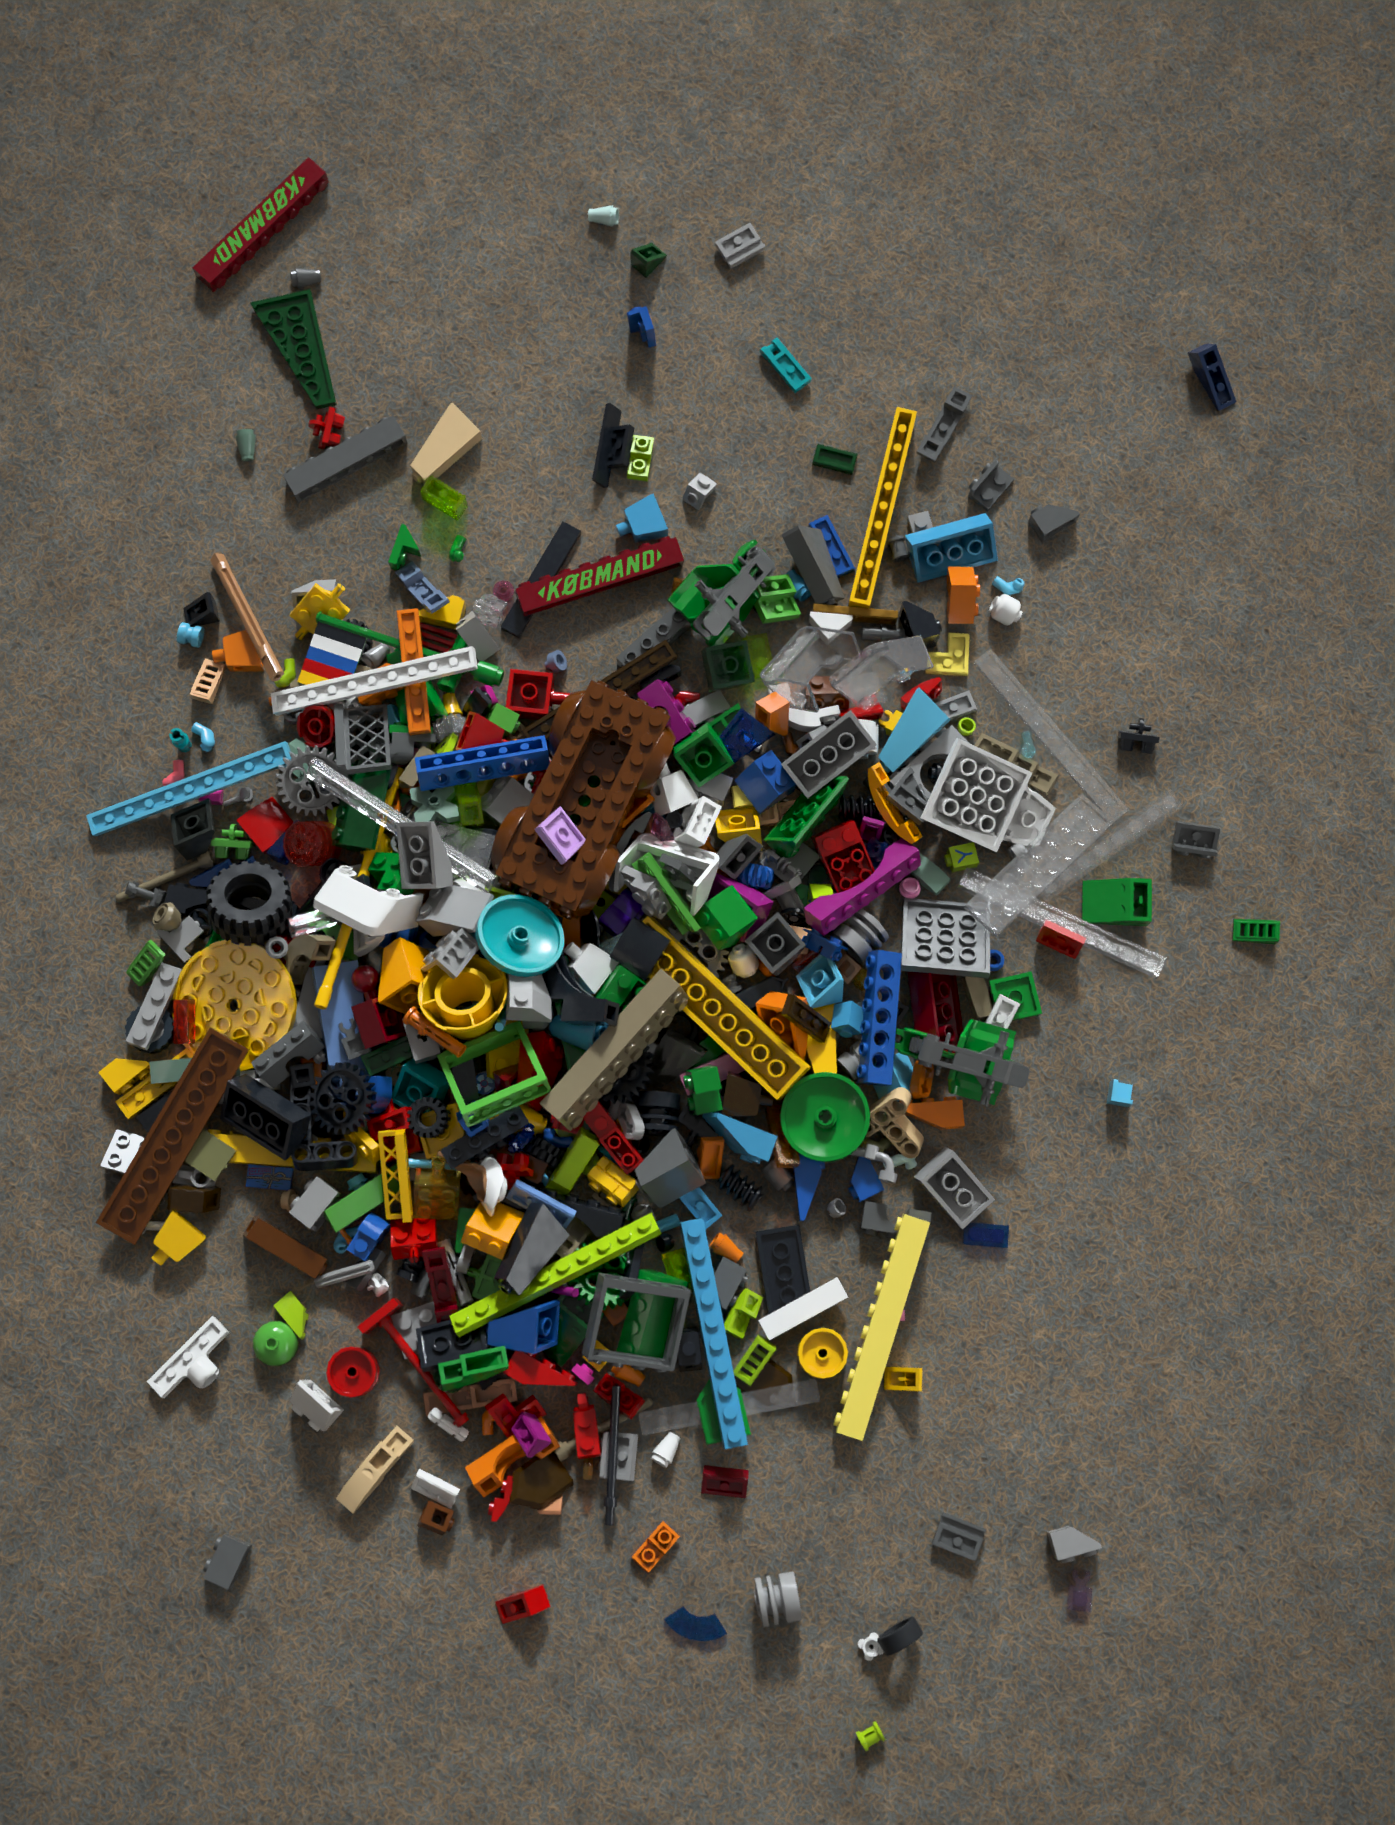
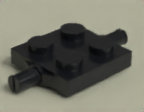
M726 1080L721 1081V1087L724 1086V1088L719 1089L722 1107ZM687 1103L678 1118L679 1123L686 1126L690 1131L685 1140L689 1147L692 1148L697 1137H718L719 1135L702 1117L703 1114L695 1115L693 1111L689 1110ZM720 1110V1111H715V1112H710V1113H720V1114H722V1110Z

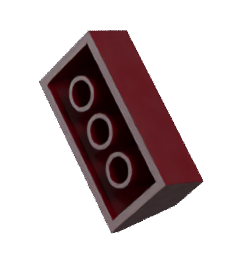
M907 972L914 1029L939 1036V1041L945 1042L947 1033H951L949 1044L957 1046L960 1035L963 1032L956 975Z

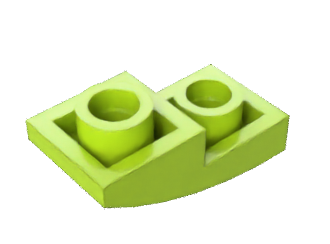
M633 435L627 479L648 481L654 443L653 437Z

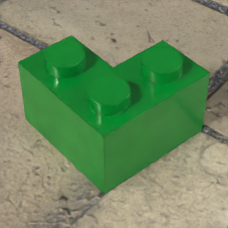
M375 853L368 871L379 883L378 891L383 892L392 888L399 890L400 894L404 896L412 895L415 889H402L399 853Z
M709 1065L685 1070L686 1076H683L685 1089H688L690 1092V1098H687L689 1110L693 1111L695 1115L723 1110L719 1089H722L718 1067Z

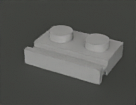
M751 223L715 242L717 250L725 262L728 263L730 269L763 252L766 247Z

